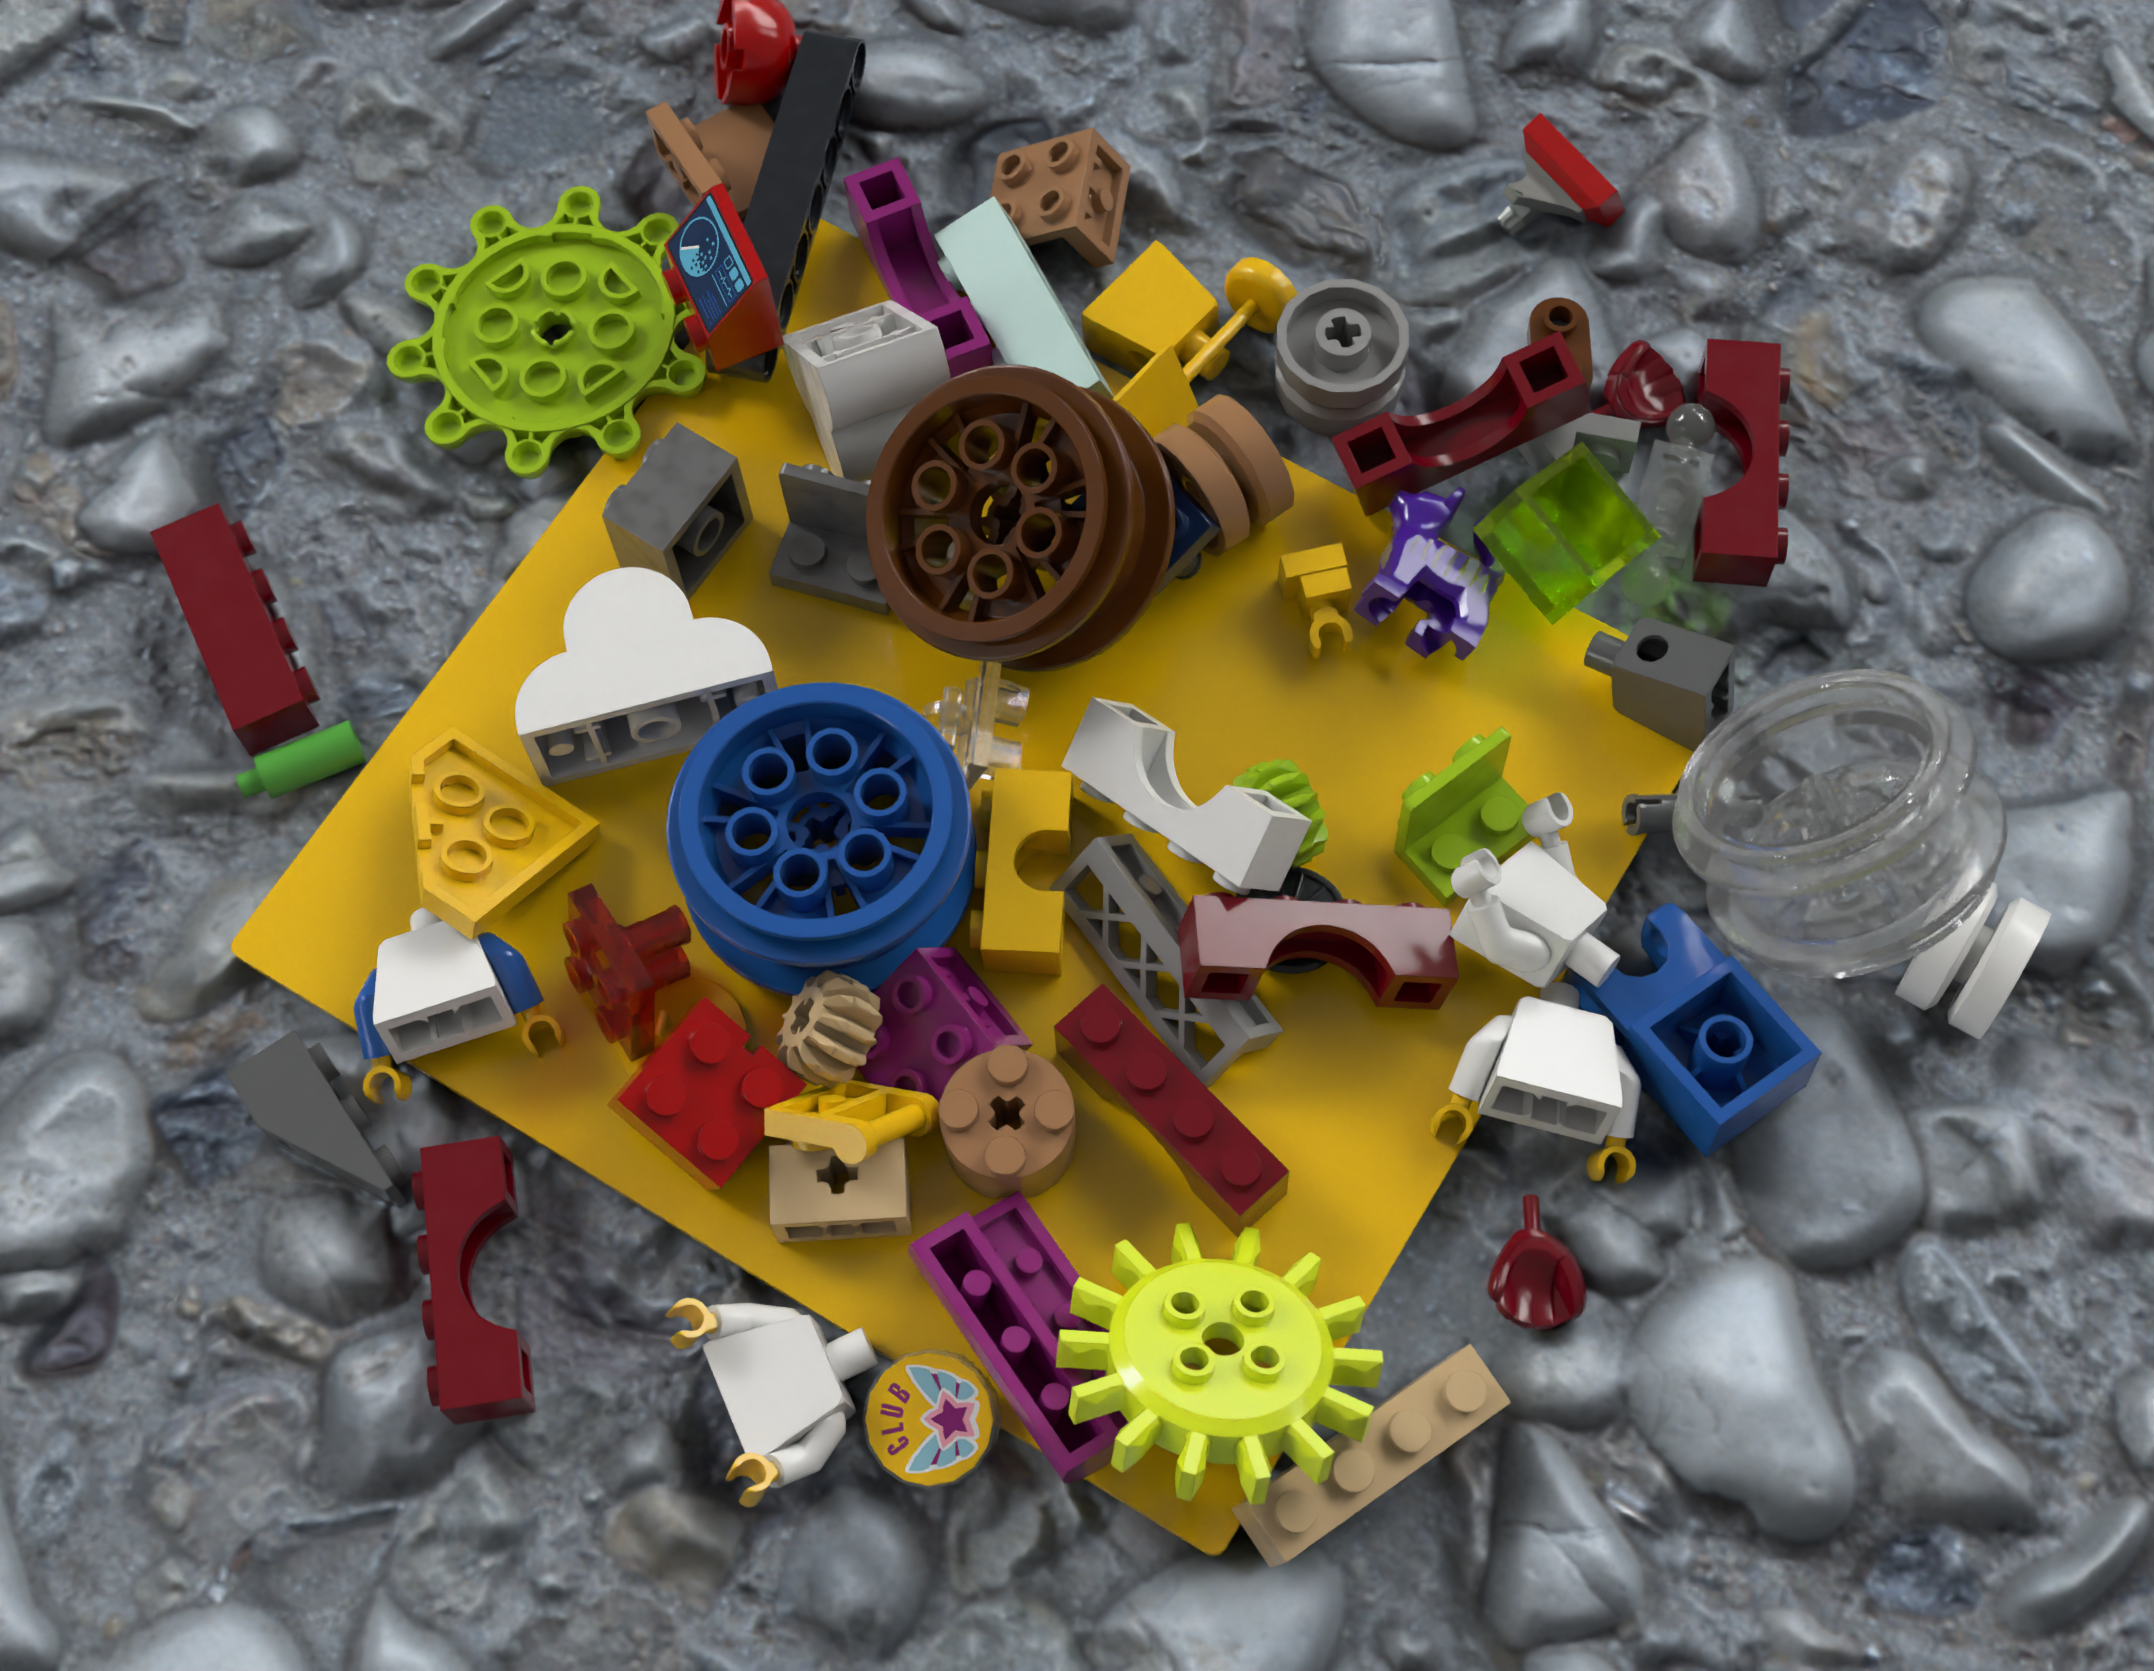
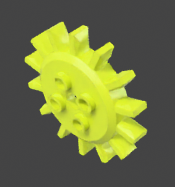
M1190 1222L1176 1224L1171 1253L1173 1264L1158 1270L1125 1239L1115 1245L1111 1269L1114 1276L1128 1289L1124 1296L1081 1277L1078 1278L1073 1286L1070 1313L1109 1330V1333L1060 1329L1056 1353L1057 1368L1103 1370L1106 1373L1105 1377L1072 1387L1068 1414L1075 1425L1120 1410L1129 1423L1120 1429L1115 1438L1111 1465L1122 1473L1138 1462L1154 1444L1180 1455L1175 1470L1176 1497L1187 1501L1193 1499L1203 1482L1206 1462L1236 1464L1240 1476V1484L1250 1505L1264 1504L1271 1477V1465L1267 1458L1283 1451L1306 1475L1319 1485L1329 1477L1334 1451L1312 1429L1314 1425L1318 1423L1362 1443L1368 1433L1374 1409L1372 1405L1329 1387V1385L1377 1388L1383 1365L1382 1350L1333 1347L1332 1343L1334 1340L1360 1332L1366 1307L1361 1297L1356 1296L1316 1309L1307 1296L1313 1292L1316 1286L1321 1258L1310 1251L1294 1263L1288 1272L1280 1278L1269 1271L1257 1267L1261 1252L1259 1229L1245 1226L1234 1244L1232 1260L1203 1259L1199 1240ZM1212 1338H1223L1233 1342L1240 1351L1233 1355H1218L1213 1353L1208 1346L1204 1345V1342ZM1254 1362H1266L1272 1368H1261L1254 1364ZM1184 1364H1196L1200 1370L1188 1369Z

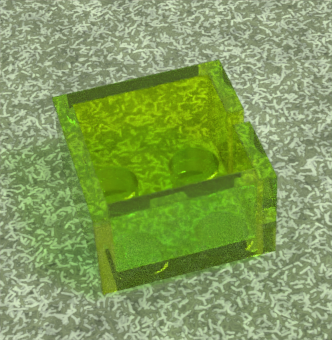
M1583 442L1577 444L1516 488L1472 529L1551 625H1554L1618 575L1662 537Z

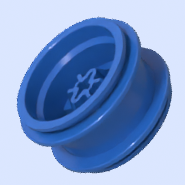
M815 682L777 689L740 705L711 727L697 742L679 771L671 792L666 822L667 849L672 870L685 896L687 907L697 930L712 952L727 967L754 985L773 993L792 998V995L802 992L807 979L811 976L818 977L826 970L836 974L843 973L867 986L869 991L874 993L916 948L943 947L961 923L969 906L975 886L977 842L972 822L970 795L959 761L948 742L926 718L907 704L874 689L844 683ZM881 795H890L898 799L893 806L884 810H875L868 807L872 799ZM819 802L832 803L828 808H819L818 806ZM808 806L809 812L803 815L798 823L792 822L797 813ZM753 834H764L770 838L764 846L758 849L748 850L740 847L741 843ZM886 837L925 838L924 847L919 855L891 845ZM818 839L827 844L835 839L837 843L831 848L823 843L817 845L815 848L813 845V843ZM880 858L883 859L872 870L859 871L851 867L852 864L868 866ZM773 874L774 880L755 906L740 896L767 875ZM788 886H812L804 891H794L787 888ZM845 888H848L858 910L836 916L833 891L836 896L846 894Z

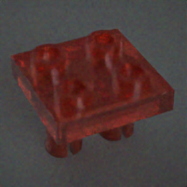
M590 883L568 893L569 921L563 923L562 927L565 939L570 947V956L564 959V965L576 991L579 994L588 991L597 1007L594 1009L595 1017L605 1039L610 1044L618 1041L629 1060L633 1062L650 1054L655 1049V992L691 976L689 960L681 947L691 943V930L686 917L676 904L626 927L617 924L595 887Z

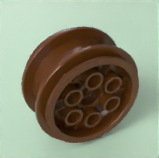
M1014 364L985 366L970 370L951 378L924 396L906 414L886 442L871 478L866 507V536L872 569L887 603L903 624L924 642L940 651L956 657L974 661H986L1002 668L1022 672H1050L1070 668L1102 654L1122 639L1140 620L1154 600L1169 565L1175 533V502L1169 472L1160 450L1141 422L1120 404L1096 391L1077 386L1055 373L1037 367ZM1047 425L1038 441L1032 443L1035 428ZM996 452L995 456L989 461V458ZM1048 461H1051L1050 475L1046 466ZM1086 493V511H1073V505L1065 502L1067 499ZM991 496L993 502L989 506L987 516L981 517L984 504ZM1037 569L1047 570L1057 581L1047 593H1045L1038 577ZM1007 574L1003 586L998 589L997 579Z

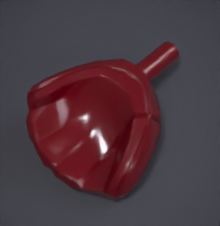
M1637 340L1631 343L1619 355L1608 371V378L1603 392L1606 404L1591 412L1641 422L1640 429L1662 428L1676 424L1683 419V408L1686 401L1683 386L1678 375L1674 373V369L1647 341Z
M1528 1194L1522 1198L1524 1229L1513 1233L1503 1246L1492 1267L1487 1290L1490 1299L1495 1302L1497 1310L1505 1319L1524 1329L1549 1330L1567 1321L1579 1318L1586 1308L1587 1294L1582 1271L1576 1257L1570 1253V1249L1565 1244L1541 1230L1539 1197L1534 1194Z

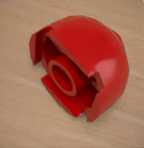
M721 0L716 25L724 26L720 44L714 43V81L717 98L722 100L721 104L737 106L760 103L764 105L778 99L786 89L803 36L796 35L792 15L779 0Z

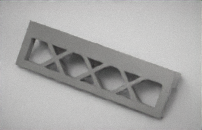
M1131 833L1096 837L1049 888L1051 891H1064L1066 912L1174 1055L1206 1087H1210L1243 1053L1267 1048L1283 1032V1029L1254 992L1249 1001L1184 998L1178 927L1188 906ZM1091 870L1103 885V910L1090 909L1075 889ZM1119 921L1131 922L1141 934V960L1127 958L1119 947ZM1157 971L1170 973L1179 984V1010L1165 1008L1156 996ZM1195 1022L1208 1023L1225 1044L1208 1063L1195 1047Z

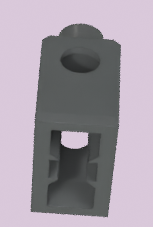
M1646 617L1638 620L1626 641L1598 631L1587 648L1584 665L1612 677L1613 707L1618 713L1703 757L1706 756L1734 708V645Z

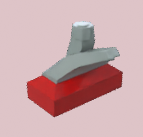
M1542 113L1538 114L1523 128L1526 152L1522 154V157L1526 164V174L1522 180L1506 185L1503 195L1511 203L1497 217L1499 224L1507 233L1513 236L1545 212L1568 216L1582 223L1590 221L1605 227H1609L1626 212L1617 189Z

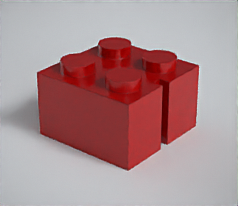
M704 997L691 1005L608 1102L607 1106L704 1189L711 1191L722 1188L765 1136L764 1109L797 1097L807 1084L762 1045L747 1051L743 1045L751 1035L709 999Z

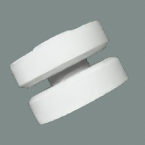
M1965 869L1945 903L1938 902L1909 954L1913 959L1894 995L1922 1010H1926L1939 1002L1952 979L1961 983L1947 1011L1948 1024L1980 1040L1994 1021L2026 967L2046 929L2052 913L2021 897L2006 906L1992 929L1985 926L1984 923L1998 897L1997 884Z

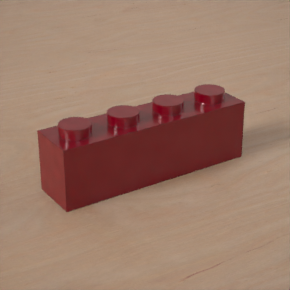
M216 503L151 531L152 539L232 730L250 757L319 727L320 725L311 704L321 700L306 667L303 666L295 670L289 654L298 651V645L285 618L273 619L268 605L277 602L278 599L263 568L255 571L251 568L247 557L256 554L257 551L243 521L239 520L231 524L220 504Z

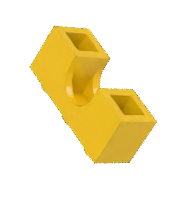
M995 768L993 791L982 790L980 829H990L988 850H977L975 888L985 889L983 910H972L970 949H980L984 972L1062 975L1066 919L1064 891L1032 888L1025 884L1018 875L1027 862L1038 856H1070L1074 804L1072 771Z

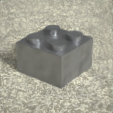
M676 423L664 439L659 438L649 446L643 457L642 466L626 485L618 486L611 493L605 504L602 518L620 568L640 567L659 572L676 583L689 601L753 520V515L738 458L683 425Z

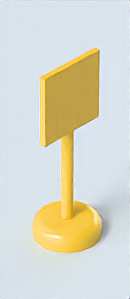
M1255 257L1239 260L1226 274L1224 283L1226 300L1235 313L1183 369L1172 344H1165L1112 400L1127 409L1141 422L1152 438L1173 424L1187 427V416L1199 407L1189 383L1245 324L1262 333H1276L1277 323L1286 304L1298 294L1292 282L1280 269L1266 260Z

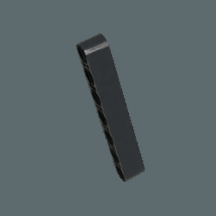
M810 30L804 32L743 223L768 275L782 336L786 334L862 83L866 63V44L863 39ZM782 346L719 371H716L706 349V369L709 373L767 383L772 378Z

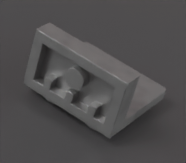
M783 463L778 476L789 517V524L769 572L772 585L888 616L891 607L879 588L868 553L866 507L871 480L857 482L838 477L826 468L814 464H806L800 467Z

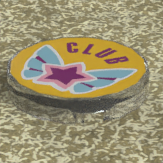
M933 1348L903 1354L881 1370L867 1392L862 1417L867 1446L880 1467L903 1484L934 1489L960 1483L980 1469L997 1445L1002 1420L997 1391L989 1378L985 1377L981 1370L973 1365L975 1363L960 1353Z

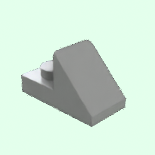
M1589 413L1516 448L1552 495L1562 502L1570 463L1585 465L1588 469L1599 473L1617 471L1629 474L1638 442L1641 422Z

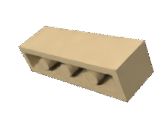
M1469 1344L1450 1354L1373 1409L1368 1433L1362 1443L1341 1433L1326 1441L1327 1445L1334 1451L1327 1480L1317 1485L1295 1463L1269 1482L1264 1504L1250 1505L1248 1498H1245L1231 1508V1510L1270 1568L1287 1563L1506 1407L1511 1401L1473 1346Z

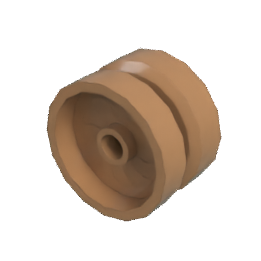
M1218 394L1192 411L1187 416V427L1173 424L1153 437L1166 466L1221 528L1218 534L1202 549L1206 553L1217 557L1222 555L1249 536L1250 523L1262 527L1294 504L1293 485L1279 451L1263 427L1248 410L1229 396Z

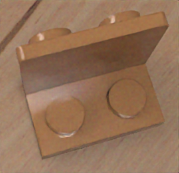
M666 101L645 111L656 153L692 206L695 207L712 186L723 182L740 219L745 217L775 124L762 104L733 105L694 126L687 117L679 121Z
M1094 128L1001 153L997 158L990 198L994 196L1004 208L1027 246L1063 237L1094 268L1114 264L1131 166Z

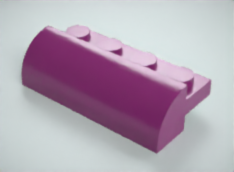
M1016 1191L973 1217L966 1211L912 1242L908 1249L909 1257L1063 1483L1069 1484L1079 1481L1107 1466L1113 1456L1115 1438L1120 1429L1129 1422L1118 1410L1074 1425L1068 1414L1072 1387L1105 1377L1106 1373L1103 1370L1057 1368L1056 1353L1060 1329L1108 1333L1109 1330L1070 1313L1073 1286L1080 1276L1022 1193Z

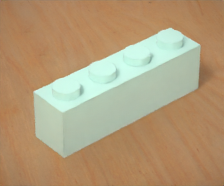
M994 196L934 234L945 254L937 262L940 269L956 291L962 287L965 289L985 333L989 332L996 344V347L992 349L994 365L1014 364L1037 367L1055 373L1077 386L1096 391L1110 399L1114 398L1112 391L1019 230Z

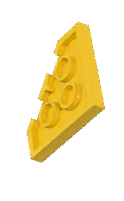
M453 726L410 756L408 781L421 906L471 940L476 938L597 841L600 822Z

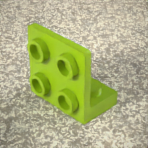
M1503 727L1497 729L1487 738H1484L1481 734L1470 738L1456 751L1451 765L1436 776L1432 772L1421 775L1409 785L1402 795L1404 801L1401 807L1400 818L1397 822L1398 831L1394 852L1443 907L1459 896L1453 890L1451 878L1454 870L1461 866L1460 863L1463 857L1479 849L1486 848L1493 853L1500 865L1535 838L1522 825V814L1528 806L1527 803L1502 778L1512 737Z

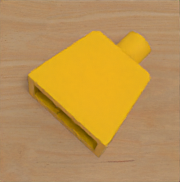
M1155 240L1081 313L1083 343L1090 351L1135 374L1165 344H1172L1183 369L1218 332L1219 305L1215 298L1159 241ZM1223 347L1199 374L1208 381L1217 377L1227 364L1230 352Z

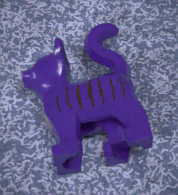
M1461 486L1455 489L1447 498L1428 491L1412 494L1400 490L1394 494L1388 503L1392 516L1393 538L1379 558L1378 574L1365 586L1361 593L1362 597L1353 609V611L1375 626L1379 625L1393 613L1404 598L1417 608L1427 612L1426 620H1419L1405 641V645L1425 659L1450 640L1456 646L1455 657L1462 661L1476 649L1488 625L1490 602L1498 589L1497 587L1503 583L1506 571V559L1495 536H1500L1508 541L1517 543L1522 540L1524 534L1520 522L1511 515L1498 512L1481 516L1473 525V548L1479 560L1461 553L1440 541L1438 538L1451 524L1464 498L1465 489Z

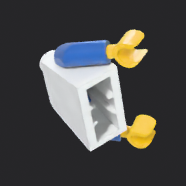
M424 907L416 910L411 915L410 932L385 939L378 947L377 967L371 970L354 1002L353 1010L363 1058L371 1059L372 1069L363 1080V1091L370 1101L380 1105H384L381 1085L387 1077L391 1076L394 1080V1091L398 1100L407 1101L412 1093L410 1077L405 1072L393 1068L390 1055L398 1064L516 1026L514 1014L520 1012L525 1020L521 1033L522 1040L533 1055L541 1057L532 1041L533 1034L540 1027L546 1026L554 1029V1034L561 1047H563L565 1041L564 1032L558 1022L553 1017L543 1014L539 1003L544 1001V998L524 956L518 950L491 932L481 933L471 940Z

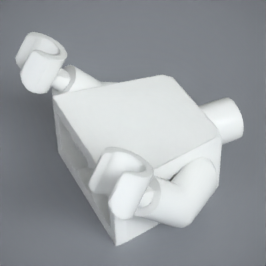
M1561 792L1554 793L1529 804L1522 814V825L1531 836L1540 838L1541 846L1530 841L1501 866H1499L1493 853L1486 848L1479 849L1462 858L1461 866L1457 867L1452 874L1451 885L1460 897L1469 899L1449 935L1456 941L1486 957L1489 962L1505 968L1535 987H1547L1569 967L1598 988L1609 977L1621 956L1593 937L1607 913V907L1604 901L1579 881L1575 875L1568 841H1560L1557 830L1568 826L1573 820L1571 803L1567 796Z

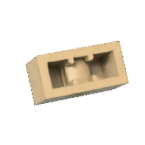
M904 1138L896 1139L878 1147L874 1156L853 1165L842 1162L837 1157L833 1148L823 1151H801L792 1147V1140H786V1145L769 1146L770 1226L778 1243L912 1235L910 1161ZM849 1175L850 1181L845 1183L844 1193L833 1194L831 1188L836 1186L837 1176Z

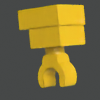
M1342 543L1280 555L1278 581L1283 600L1298 598L1303 619L1311 618L1312 625L1308 636V649L1314 658L1320 657L1322 644L1319 637L1329 632L1337 634L1342 641L1343 650L1349 652L1352 646L1353 629L1349 622L1338 614L1340 611L1349 609L1352 591Z

